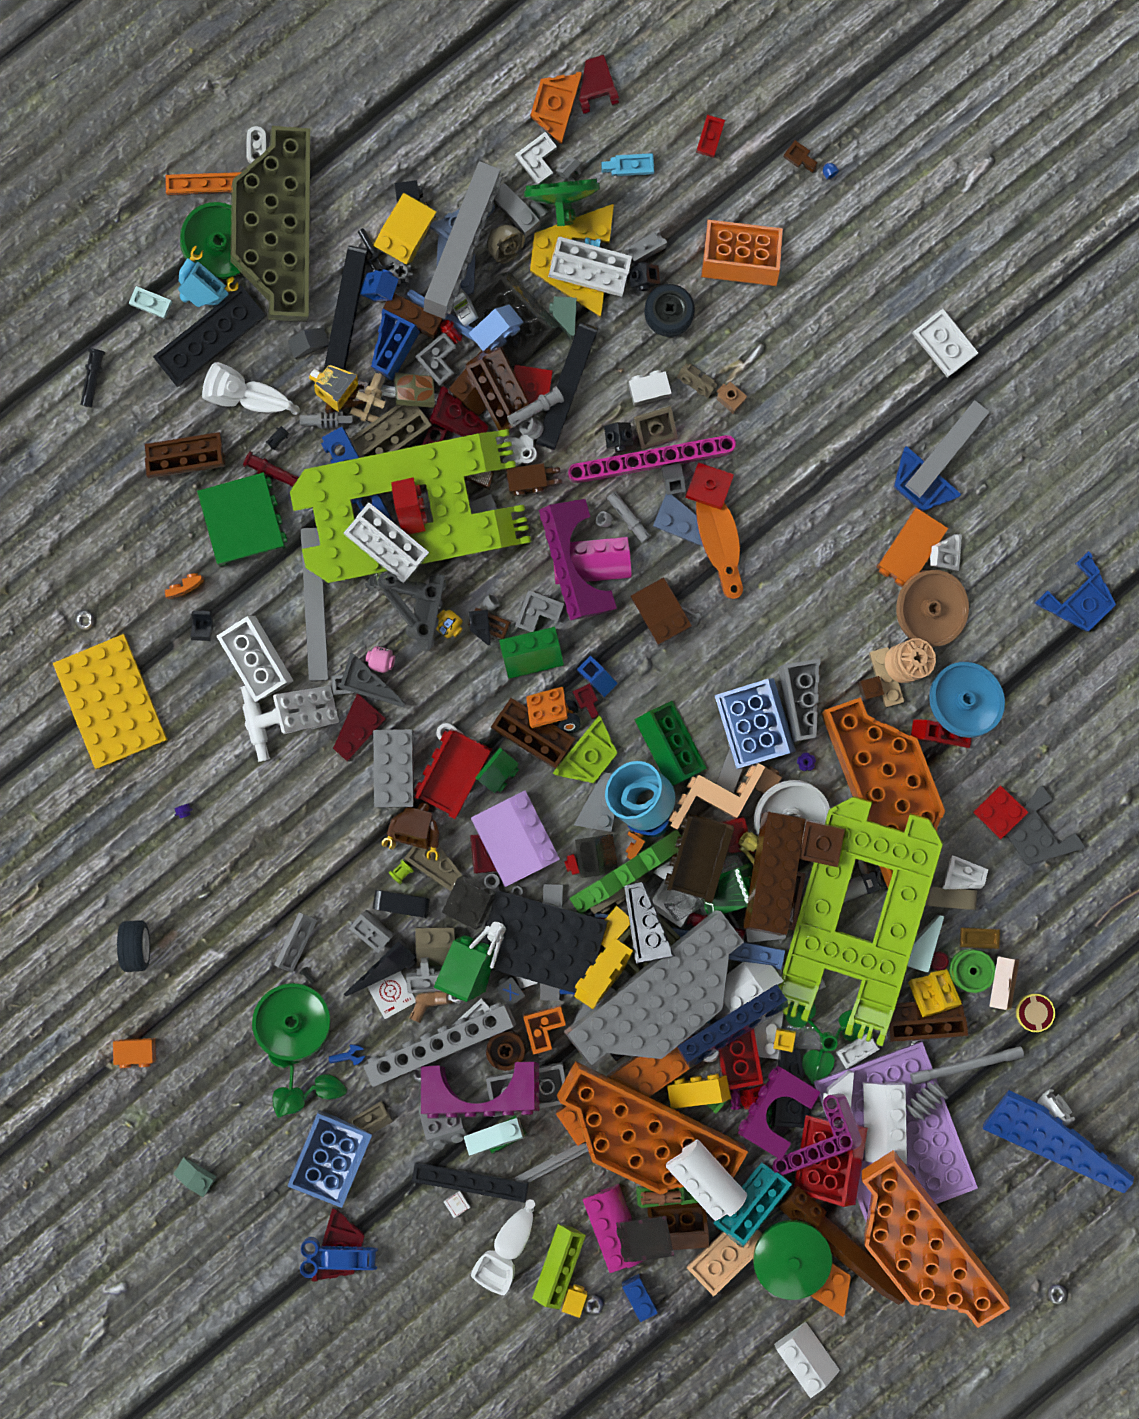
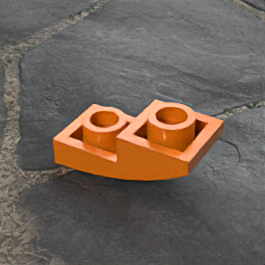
M198 573L188 574L187 578L182 579V587L181 584L169 586L170 589L165 590L166 598H177L193 591L205 581L204 577L198 576Z

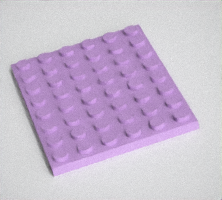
M922 1041L813 1082L815 1089L821 1092L818 1097L823 1107L822 1096L823 1093H826L827 1087L846 1071H852L854 1079L851 1111L856 1125L864 1126L863 1083L902 1082L905 1084L906 1104L912 1106L911 1098L917 1101L916 1093L923 1095L922 1088L929 1090L928 1082L933 1085L936 1082L939 1086L936 1078L927 1082L912 1084L911 1073L932 1069ZM941 1097V1105L935 1102L936 1110L929 1108L931 1115L923 1113L924 1121L919 1118L917 1121L906 1109L907 1164L905 1165L936 1204L978 1189L943 1097ZM863 1154L857 1200L866 1222L872 1193L862 1182V1170L873 1162H865Z

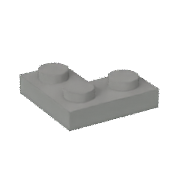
M528 590L515 627L528 632H534L539 616L558 622L564 603Z

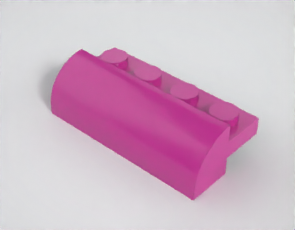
M628 537L570 542L571 560L577 573L585 582L631 578ZM554 566L555 585L560 583Z
M620 1184L601 1190V1192L582 1199L609 1273L626 1267L631 1268L646 1259L645 1251Z

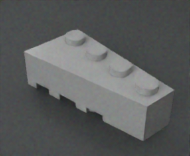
M820 659L785 664L778 667L793 742L816 738Z

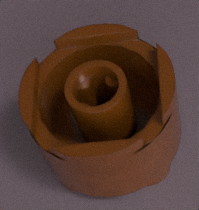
M505 1030L490 1037L486 1047V1056L493 1067L504 1071L513 1070L515 1062H522L524 1058L525 1043L522 1037L515 1031ZM504 1045L506 1048L510 1047L509 1054L501 1052Z

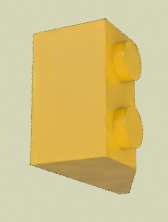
M403 193L383 225L373 246L406 265L412 263L437 211Z

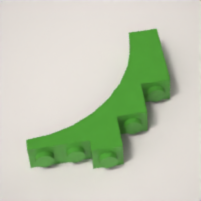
M678 830L666 835L615 870L571 896L569 899L578 913H583L611 897L624 886L637 880L676 854L678 848L675 847L678 836L682 837Z

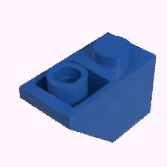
M591 655L577 669L603 697L618 684Z

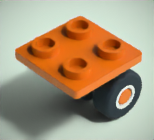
M563 687L526 697L531 728L557 722L558 728L566 733H574L579 730L581 726L580 718L578 715L573 714L579 712L578 705L573 700H565Z

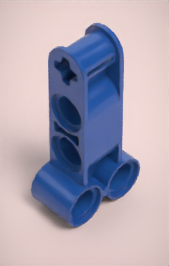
M308 1237L301 1245V1253L306 1258L300 1266V1273L306 1278H312L316 1275L318 1269L376 1270L375 1260L378 1248L320 1246L318 1239ZM307 1243L314 1244L315 1251H308L305 1245ZM312 1263L315 1270L307 1271L305 1264Z

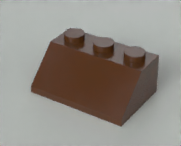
M489 349V350H486V351H482V350H481V351L479 352V354H481V353H483V352H486V353H487V352H490L491 350H490V349ZM465 369L448 390L454 398H458L462 402V405L479 417L485 411L486 406L467 369Z
M699 1203L647 1207L651 1252L709 1248L706 1210Z

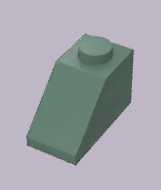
M554 296V302H550L549 314H553V321L573 340L575 336L577 298Z
M183 1157L174 1172V1175L188 1189L202 1197L208 1193L217 1178L214 1174Z

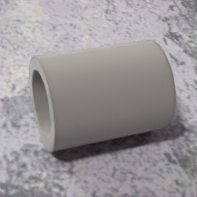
M534 201L529 206L540 221L549 213L539 202Z

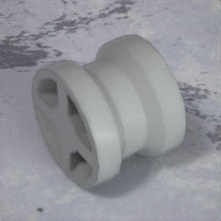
M530 417L520 423L519 430L531 439H537L543 432V423Z

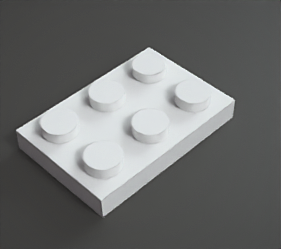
M944 309L940 310L912 332L947 378L978 354Z

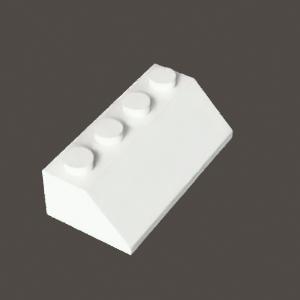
M247 616L217 635L218 640L255 702L293 682L292 677L256 616Z
M902 1082L863 1083L864 1127L868 1128L864 1148L865 1162L874 1163L894 1150L901 1160L907 1164L905 1084Z

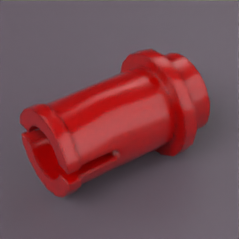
M445 320L441 323V332L445 333L454 344L458 343L456 338L459 342L462 340L463 336L454 327L453 321Z

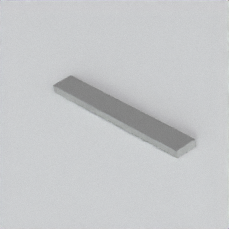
M317 528L301 529L302 549L320 545ZM302 553L309 681L329 680L324 583L322 578L305 568Z

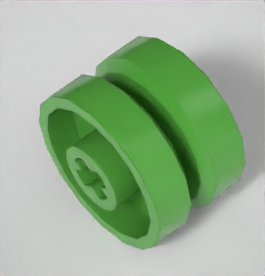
M969 948L957 952L949 962L948 969L953 983L960 989L972 993L982 992L990 987L994 981L996 970L994 962L989 955ZM975 968V971L971 974L970 969Z

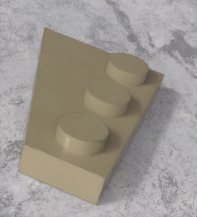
M440 845L436 848V851L440 854V858L437 861L435 860L436 854L434 852L431 853L430 860L427 858V852L431 850V847L427 850L413 846L404 860L452 892L462 878V874L441 849Z

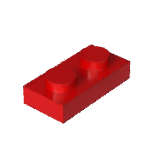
M707 115L696 153L714 158L724 127V119Z

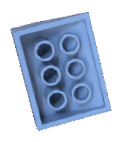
M774 678L765 679L715 695L736 769L796 752Z
M318 1110L289 1179L288 1187L342 1208L372 1134L336 1116Z

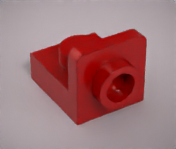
M767 1083L750 1089L740 1090V1099L744 1109H749L752 1103H756L761 1087Z

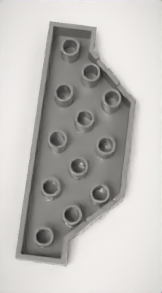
M715 910L671 945L675 957L651 961L601 1001L594 1010L591 1009L565 1030L564 1033L590 1065H593L606 1053L656 1059L664 1058L722 1010L729 954L743 944L744 941L722 912Z

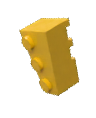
M613 938L604 952L599 954L595 960L596 963L588 968L585 973L586 977L584 979L580 978L575 986L577 991L574 997L594 1010L624 971L633 950L616 938Z

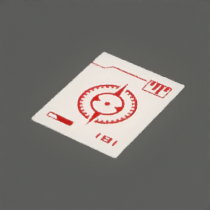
M401 971L368 986L384 1019L416 1003L413 994L408 993L407 982Z

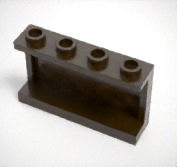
M688 813L687 818L683 817L680 828L683 829L682 837L678 836L675 847L678 848L676 855H672L670 866H673L671 874L667 873L664 884L667 885L668 891L675 890L703 898L705 902L712 903L734 827Z

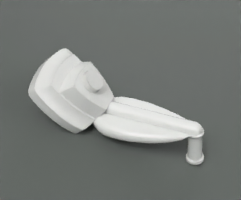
M213 363L205 377L202 398L213 404L236 406L240 401L241 405L246 409L256 412L273 413L285 409L291 411L294 415L300 412V408L297 405L288 401L276 389L255 381L245 384L244 377L225 364Z
M527 1200L525 1208L520 1209L508 1219L497 1234L494 1243L495 1251L489 1250L485 1252L472 1270L471 1277L494 1293L505 1295L513 1282L515 1266L512 1259L517 1258L522 1253L528 1242L533 1223L532 1212L535 1207L533 1200Z

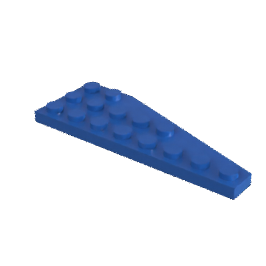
M1010 1090L1007 1091L983 1124V1130L1117 1191L1125 1193L1133 1184L1134 1177L1118 1164L1111 1163L1107 1159V1155L1096 1151L1094 1145L1073 1128L1069 1129L1063 1125V1121L1059 1117L1055 1118L1049 1114L1050 1110L1045 1106Z

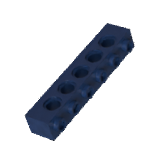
M776 984L677 1046L678 1051L690 1069L787 1008L788 1000Z

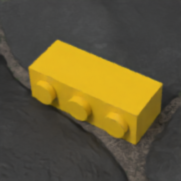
M719 1073L707 1075V1078H702L701 1075L690 1077V1080L686 1081L685 1078H677L673 1080L674 1083L667 1085L672 1109L723 1103L731 1099L727 1076H719Z

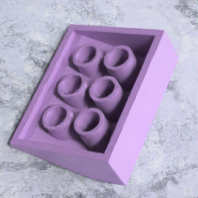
M526 791L471 817L505 887L560 860Z

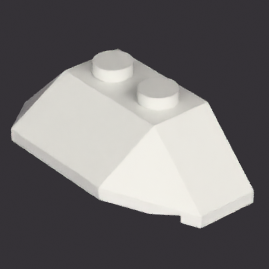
M742 962L726 975L723 1008L714 1017L717 1021L774 985H780L784 980L772 965Z

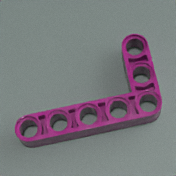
M844 1094L828 1095L823 1100V1107L834 1136L786 1154L782 1160L776 1158L773 1162L775 1173L777 1172L780 1175L793 1173L854 1150L861 1145V1136ZM834 1099L837 1102V1107L834 1105ZM848 1137L851 1140V1144L848 1143Z

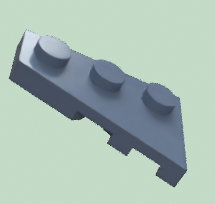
M666 493L653 527L703 547L697 524V516L672 494L667 495Z

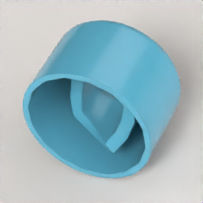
M632 761L620 766L611 775L606 785L605 799L611 812L628 826L637 830H651L663 824L671 815L675 805V792L670 781L652 765L642 761ZM647 790L654 792L653 798L645 804H636L641 793Z

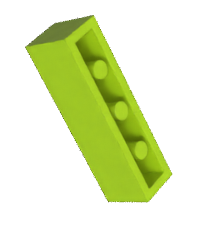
M557 1225L532 1299L545 1307L560 1310L586 1236L584 1233L571 1226Z

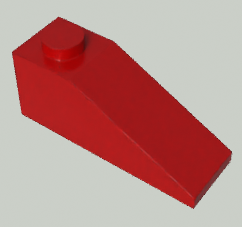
M913 719L911 736L918 740L970 748L971 738L957 736L946 730L939 722Z

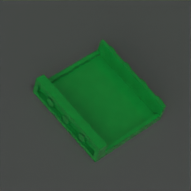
M264 472L197 491L215 559L219 566L274 549L286 548L287 536L285 531H281L280 527L283 524L280 513H276L275 506H278L275 495H271L270 488H273L270 476L266 477Z

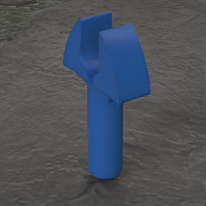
M350 1044L348 1052L329 1056V1062L332 1064L351 1060L355 1066L366 1055L356 1057L352 1054L356 1050H363L364 1047Z

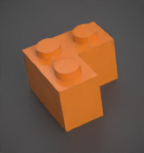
M561 1005L524 1014L523 1016L533 1055L552 1050L548 1030L566 1026Z

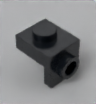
M206 610L192 611L191 640L211 641L213 627L211 612Z

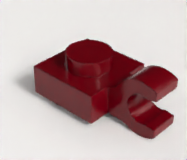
M590 683L572 691L580 709L586 707L592 719L599 716L593 704L598 699Z

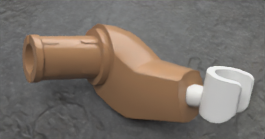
M442 991L418 994L415 998L416 1004L409 1018L420 1023L427 1007L447 1005L453 1002L459 1004L462 1000H455L454 996Z

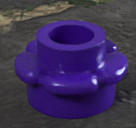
M802 753L797 758L800 770L811 771L814 769L816 759L810 753Z
M189 803L174 808L176 812L174 815L184 818L191 815L190 811L193 809L190 808Z

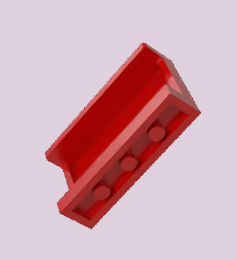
M451 728L443 733L440 739L443 743L440 749L436 747L431 758L434 760L431 766H426L422 774L425 778L416 785L414 789L416 795L414 798H420L456 819L477 780L475 777L483 769L492 749Z

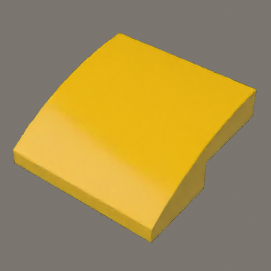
M947 969L931 972L928 976L911 979L908 982L922 1017L935 1015L962 1004Z

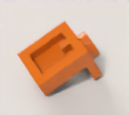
M629 831L627 835L636 840L635 844L631 842L625 852L628 853L626 857L632 859L638 854L645 841L642 840L643 835Z

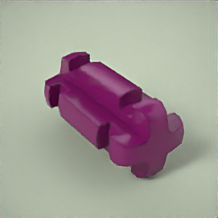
M740 1088L731 1089V1110L741 1109L739 1105L741 1103Z

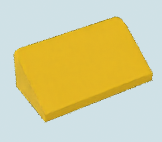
M618 906L605 918L608 921L602 945L605 948L613 938L618 939L630 926L629 916Z

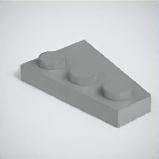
M602 772L574 823L575 826L608 832L612 831L615 814L608 808L605 799V789L612 775L611 773Z

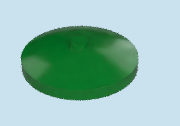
M210 202L196 207L186 217L180 231V247L186 260L187 258L190 259L191 250L194 246H197L194 251L196 255H199L203 250L202 257L199 260H195L194 263L199 262L218 279H228L229 277L237 276L241 272L230 261L231 205L221 202Z
M295 983L283 984L268 991L258 1002L252 1018L254 1037L262 1050L275 1059L287 1062L300 1061L316 1053L325 1043L331 1025L329 1009L324 999L312 988Z
M786 1220L772 1225L760 1236L754 1248L753 1265L759 1282L768 1292L782 1299L798 1300L813 1295L825 1284L831 1272L832 1254L825 1237L814 1226L803 1221Z

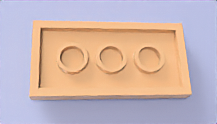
M757 1230L748 1243L741 1247L722 1231L709 1244V1248H705L686 1267L715 1296L753 1259L755 1245L762 1233Z

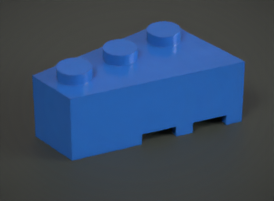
M382 309V320L378 329L379 335L371 367L376 373H381L385 378L393 381L395 373H398L420 331L415 324Z

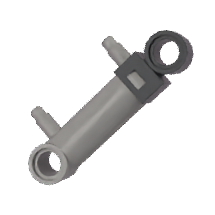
M858 860L862 875L850 879L844 902L881 890L880 886L887 887L886 882L884 883L881 880V869L879 868L876 872H869L866 863Z

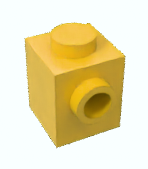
M577 1284L573 1286L568 1285L561 1306V1312L580 1318L587 1298V1291L584 1290V1287Z

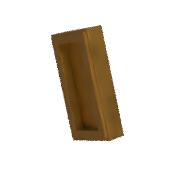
M960 928V947L999 949V929Z

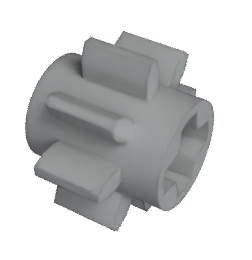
M402 262L399 265L393 263L394 270L389 271L393 273L394 277L399 279V286L405 282L409 284V277H413V273L408 272L411 270V266L408 265L406 267ZM401 271H404L405 274H402V277H399L398 274H400Z

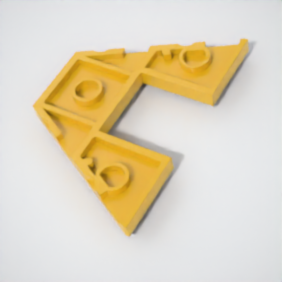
M614 204L576 217L573 220L574 224L566 226L554 225L534 233L530 272L560 290L567 297L577 298L576 302L600 318L604 292L550 278L548 275L558 236L583 241L588 237L591 240L601 239V243H610Z

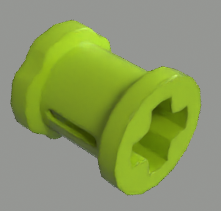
M403 859L393 871L388 872L400 885L409 873L414 872Z

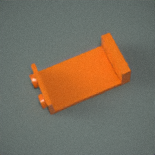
M915 508L880 563L876 566L879 569L878 572L885 577L890 576L894 578V582L903 587L909 578L921 571L931 555L932 546L940 542L948 528L918 508Z

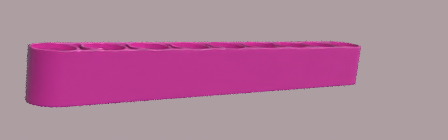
M724 435L576 463L570 466L568 477L573 483H583L658 469L666 465L684 464L727 456L733 452L736 442L732 436ZM728 441L731 443L732 448L726 450L722 447L721 443ZM710 445L713 451L706 453L703 451V446ZM691 448L694 451V455L688 457L684 454V450ZM667 452H673L676 458L674 460H668L665 457V454ZM653 455L656 457L657 462L650 464L646 458ZM630 459H636L638 461V465L636 467H630L628 465V461ZM616 462L620 468L612 471L609 468V464ZM592 466H598L601 472L599 474H592L590 469ZM578 469L582 472V476L575 478L571 474L572 471Z

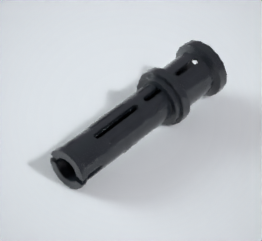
M89 348L88 352L90 354L88 364H85L87 373L80 405L92 408L97 378L102 371V358L106 352Z

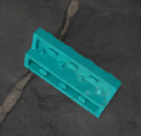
M761 1162L742 1186L743 1190L747 1193L744 1204L732 1216L726 1214L717 1221H714V1225L728 1235L732 1241L744 1247L791 1188L792 1183Z

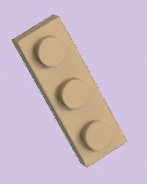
M888 647L869 652L875 676L880 677L884 695L881 696L885 708L904 702L899 682L893 680L885 668V657L889 651Z

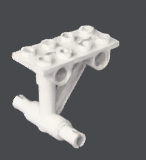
M330 686L273 695L276 708L264 714L261 712L260 704L258 701H254L247 687H240L244 699L242 708L246 720L245 726L249 732L251 744L255 745L258 762L270 759L266 745L268 736L265 727L280 724L282 733L287 734L303 729H315L339 723Z

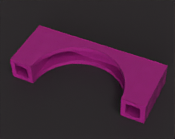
M586 499L551 504L540 509V519L543 523L545 536L549 544L570 621L605 614L617 609L612 590L603 591L587 584L577 573L571 560L570 538L572 532L579 522L591 517Z
M515 1062L513 1077L508 1087L495 1099L479 1104L467 1103L453 1092L446 1077L445 1067L421 1066V1114L427 1115L428 1119H437L439 1115H446V1118H458V1114H465V1117H476L478 1113H484L485 1117H493L495 1113H502V1116H514V1112H521V1115H533V1111H539V1064L536 1062Z

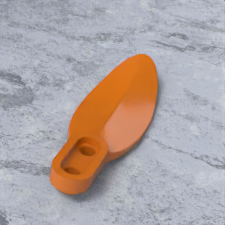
M696 502L697 524L704 550L712 565L718 570L724 595L729 599L738 598L743 592V586L738 571L740 555L739 537L733 516L725 502L722 510ZM727 567H730L732 569L731 574H727ZM732 586L737 588L735 593L731 591Z

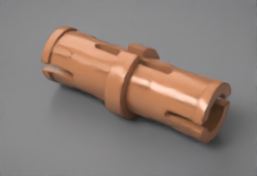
M680 1190L668 1191L661 1195L656 1192H641V1196H643L641 1198L642 1205L658 1204L661 1206L664 1203H681V1199H679L681 1197Z

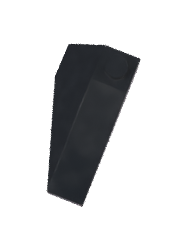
M402 939L399 940L344 995L347 997L402 971L405 967L409 970L416 963L414 960L416 954Z

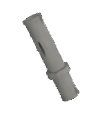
M616 491L606 498L626 522L628 529L633 531L641 543L651 537L641 524L642 521L635 517Z

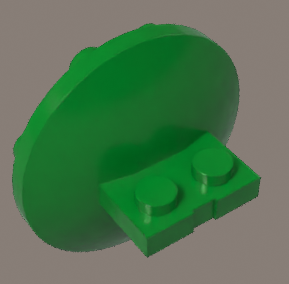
M596 178L526 186L524 197L535 202L555 205L557 226L574 224L573 220L576 218L575 210L572 209V203L585 199L600 190V183L597 182Z

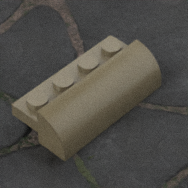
M396 405L350 438L361 458L399 450L432 425L418 406Z

